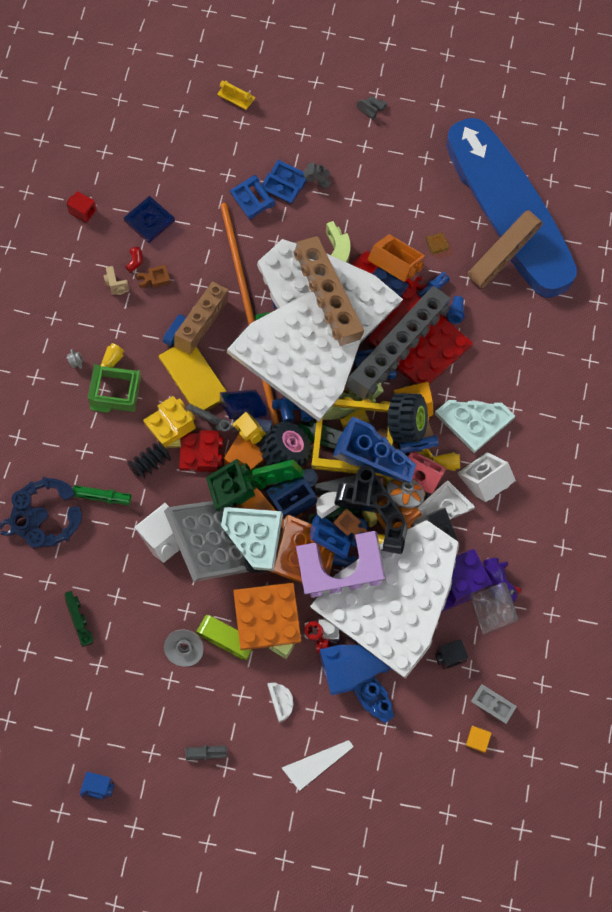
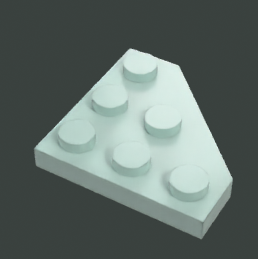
M448 400L435 411V415L473 453L477 452L515 418V415L503 403L495 402L494 404H485L477 401L457 402V400Z
M224 507L221 526L250 565L257 570L274 571L283 513L281 511Z

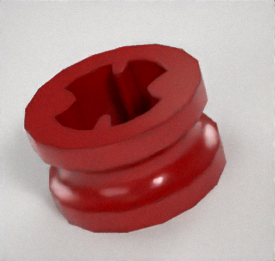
M311 621L304 628L306 637L312 641H317L323 636V628L318 622ZM311 627H313V628H317V627H318V628H319V629L317 630V632H318L317 635H314V634L309 635V633H311V631H310V628H311Z

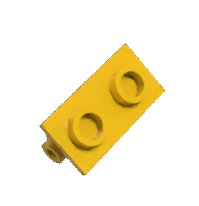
M227 80L220 83L221 89L217 95L245 110L248 109L255 99L250 92H245L233 86Z

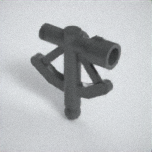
M193 404L187 405L188 411H192V413L215 424V429L228 431L231 428V423L227 419H220Z

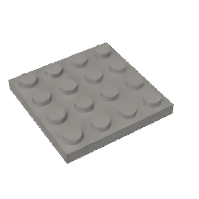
M213 501L167 507L164 510L193 582L249 572L244 564L246 558L221 526L224 510L220 512L215 510Z

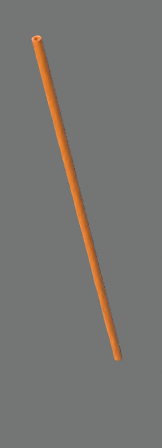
M227 203L220 204L248 324L250 325L255 321L228 206ZM262 380L274 427L280 421L277 409H272V401L274 400L272 388ZM302 513L296 516L295 518H301Z

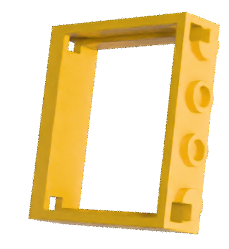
M343 397L338 399L333 407L388 412L390 402L373 403L369 399L354 401L353 398ZM323 418L319 422L316 421L312 469L357 474L360 467L340 460L319 458ZM388 429L387 439L389 440V443L392 445L393 439L390 436ZM375 472L376 476L388 477Z

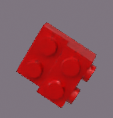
M200 430V433H188L181 437L179 470L218 471V465L222 466V454H219V448H223V436H220L219 431Z

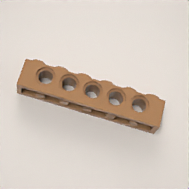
M318 236L298 241L294 250V257L301 265L303 276L308 279L309 288L316 296L318 307L322 308L324 312V319L332 329L333 338L338 341L340 346L361 340L364 329Z

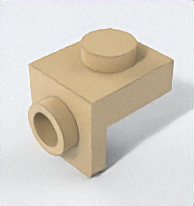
M113 266L106 267L107 274L104 275L106 286L110 285L111 295H122L125 292H129L128 281L116 282Z

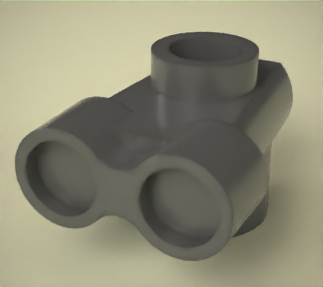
M309 163L307 169L304 170L305 179L308 182L317 181L324 189L329 188L331 184L328 179L330 171L321 164Z

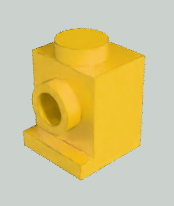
M247 412L232 424L233 427L240 431L239 434L246 441L250 440L253 444L258 443L266 435L257 420Z

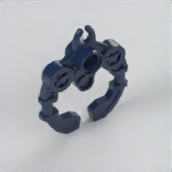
M46 476L37 482H29L28 485L13 494L11 500L14 506L11 515L0 523V529L5 524H9L11 529L8 532L2 530L0 534L3 536L17 534L26 539L28 545L34 549L49 546L55 547L57 543L65 540L66 542L70 541L69 538L77 531L82 521V513L79 506L68 509L67 517L70 523L66 528L62 529L63 533L56 536L53 533L46 536L41 529H38L48 519V511L42 507L32 508L30 506L32 504L31 496L38 494L37 490L46 487L47 490L50 488L57 489L62 499L69 500L75 496L72 487L62 480L46 478ZM20 518H26L27 521L24 526H17V521Z

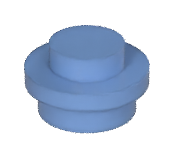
M304 469L303 477L309 486L313 487L318 480L317 473L312 469Z

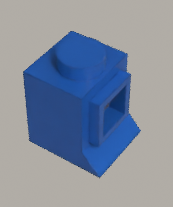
M86 771L79 795L81 797L88 795L89 797L104 800V798L112 796L115 784H112L113 780L110 777Z

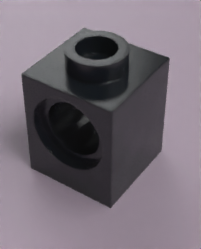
M462 639L439 646L437 653H435L437 663L442 665L443 670L466 663L468 660Z

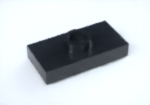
M441 508L426 515L430 523L458 541L446 508Z

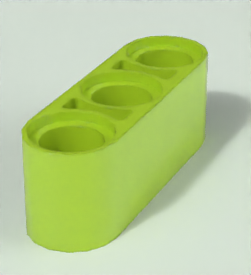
M205 615L196 631V634L240 659L247 660L253 650L240 651L238 630L210 615Z

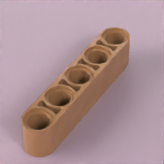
M530 210L525 211L473 266L467 276L478 287L484 288L541 228L543 222Z

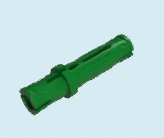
M74 485L72 489L75 495L73 497L104 501L110 505L115 503L130 506L132 494L116 492L114 489L102 490Z

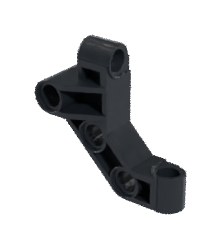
M363 466L357 472L354 486L345 483L339 484L334 504L343 508L379 514L386 524L383 549L381 551L402 555L408 530L405 518L376 476L374 470L369 466ZM382 500L388 501L384 506L378 505ZM395 523H403L400 528H393Z

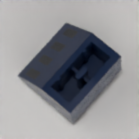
M304 477L279 482L266 490L277 510L283 513V519L287 515L296 517L317 503V497Z

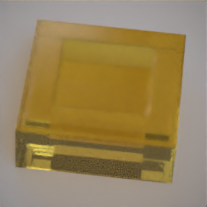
M443 232L426 237V243L432 255L449 250V245Z

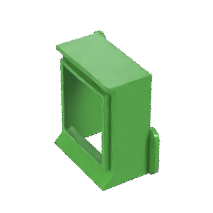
M94 364L88 393L90 409L106 413L110 412L111 409L135 412L142 379L140 370L118 369ZM102 376L131 381L128 399L98 396Z

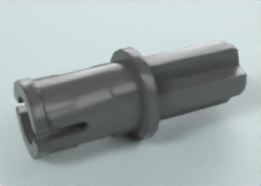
M204 744V747H185L186 761L200 759L207 761V759L226 758L227 748L225 745L206 746V744Z

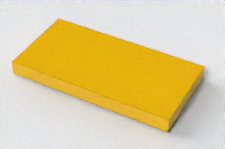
M176 347L158 355L160 361L189 404L207 411L229 399V394L197 347L191 355Z

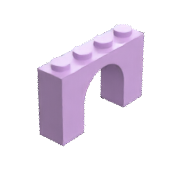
M372 531L355 535L359 563L354 573L343 579H335L327 574L322 564L318 543L296 546L304 593L310 594L311 598L323 596L322 592L330 591V594L342 592V588L350 587V590L362 588L361 584L369 583L370 586L381 585V581L386 580L377 532Z

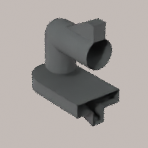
M373 96L357 102L358 109L373 120L376 118L377 111H383L388 105L387 102L378 100Z

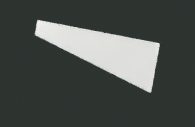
M348 740L282 767V769L300 791L354 746Z

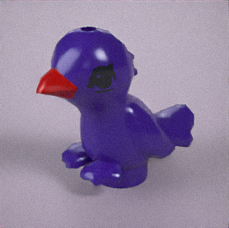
M499 558L484 560V568L492 585L496 587V589L491 590L494 592V596L504 604L513 603L517 599L518 594L521 593L522 588L513 586L507 580L504 569L509 565L508 562L499 563Z

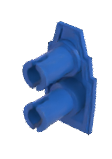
M286 397L272 401V409L281 410L285 423L287 421L291 423L295 421L292 410L300 409L303 422L313 420L312 416Z
M374 676L371 681H363L353 690L365 711H369L373 717L376 716L384 724L395 717L391 708L392 703L388 698L389 694Z

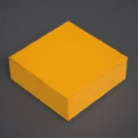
M471 726L465 746L485 753L491 732Z

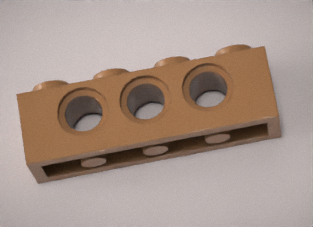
M212 281L174 334V347L191 355L228 302L227 288Z

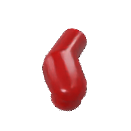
M132 247L129 251L132 261L125 266L129 273H132L143 262L142 250L139 247Z

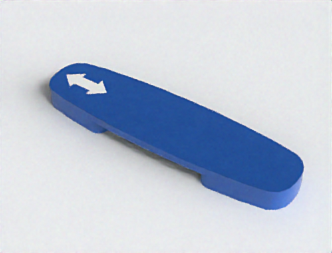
M468 118L452 125L446 142V148L460 180L463 184L469 186L498 236L501 238L527 210H530L543 222L541 228L510 260L530 287L542 297L551 298L568 291L576 278L577 267L551 214L524 171L484 121L477 118Z

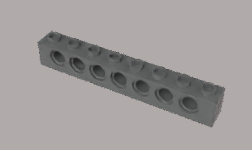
M432 286L350 375L346 387L364 400L369 394L372 396L378 389L377 385L379 383L383 384L389 376L388 373L390 371L394 372L399 365V361L401 359L405 360L410 353L409 350L411 348L414 349L418 345L420 337L424 338L428 334L429 327L431 325L434 327L440 319L439 316L441 314L444 316L450 308L448 304L451 298Z

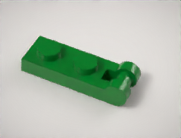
M293 459L253 469L249 477L255 482L256 487L262 490L270 484L303 477L304 470Z

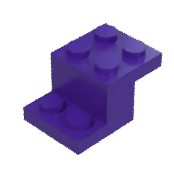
M475 549L456 556L451 589L441 613L469 601L473 593L492 585Z

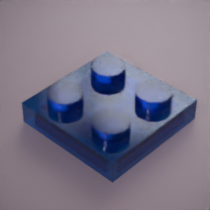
M148 196L124 217V222L150 243L175 222V217L151 196Z
M256 389L220 392V401L229 419L237 420L245 412L254 418L267 415V408Z

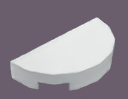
M337 492L323 494L317 499V514L321 518L339 508V506L334 504Z
M267 683L278 721L281 723L292 713L294 705L293 696L289 689L283 685Z

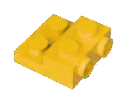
M174 396L157 405L159 410L143 420L145 426L164 447L196 429L193 413L190 411L186 412L183 401L180 398L176 400Z

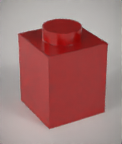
M78 191L73 196H70L67 201L69 214L85 223L97 211L95 201Z

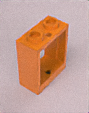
M388 234L374 244L367 260L405 282L408 278H413L416 272L422 270L425 264L423 262L425 255Z

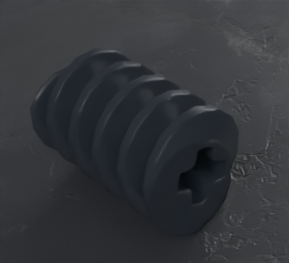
M158 442L159 445L153 443V449L147 447L146 453L140 452V458L138 456L133 457L134 462L127 461L128 467L138 480L139 476L144 479L146 478L145 472L151 475L152 467L158 470L157 463L164 466V458L171 461L168 451L161 442Z

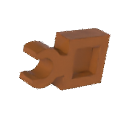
M166 265L149 268V274H136L137 280L144 279L143 282H139V288H145L151 283L153 288L170 284Z
M347 508L333 522L347 536L352 532L355 540V535L359 532H368L365 528L358 527L361 521Z

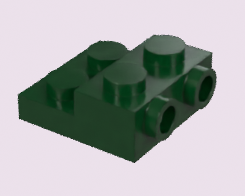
M236 459L206 477L215 510L220 512L224 510V507H229L234 503L241 505L255 496L256 484L249 477L251 469L247 463Z

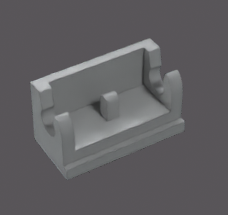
M483 684L480 685L471 700L472 703L507 724L517 707Z

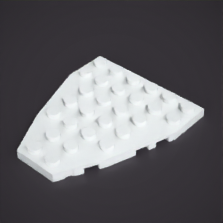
M284 239L277 243L257 263L259 271L263 274L265 285L267 284L269 287L270 296L278 309L301 296L312 293L309 288L308 279L303 276L301 265L294 257L296 243ZM327 254L343 288L367 305L361 343L403 299L375 275Z
M345 290L363 327L367 305ZM312 292L251 323L227 349L226 353L319 422L342 395L361 340L340 346L338 341L333 338L332 329L326 323L322 308L318 307L316 296Z
M426 520L407 530L402 555L381 551L386 580H382L381 585L370 586L369 583L361 584L362 588L350 590V587L342 588V592L330 594V591L322 592L323 596L317 597L310 607L406 679L431 646L435 628L437 629L441 611L444 609L451 589L459 542ZM383 543L380 544V550L383 549ZM359 559L340 571L333 578L343 579L353 574L358 566Z

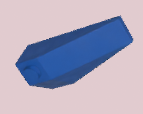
M355 417L350 419L338 439L333 454L334 458L360 468L369 466L376 473L407 483H411L416 464L400 450L394 448L387 438L377 433L371 424Z
M337 645L320 649L321 664L331 695L352 691L363 681L369 682L378 673H386L391 670L389 666L361 645Z

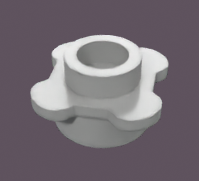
M70 349L71 353L67 354V358L71 367L79 366L82 369L81 363L83 358L80 352Z

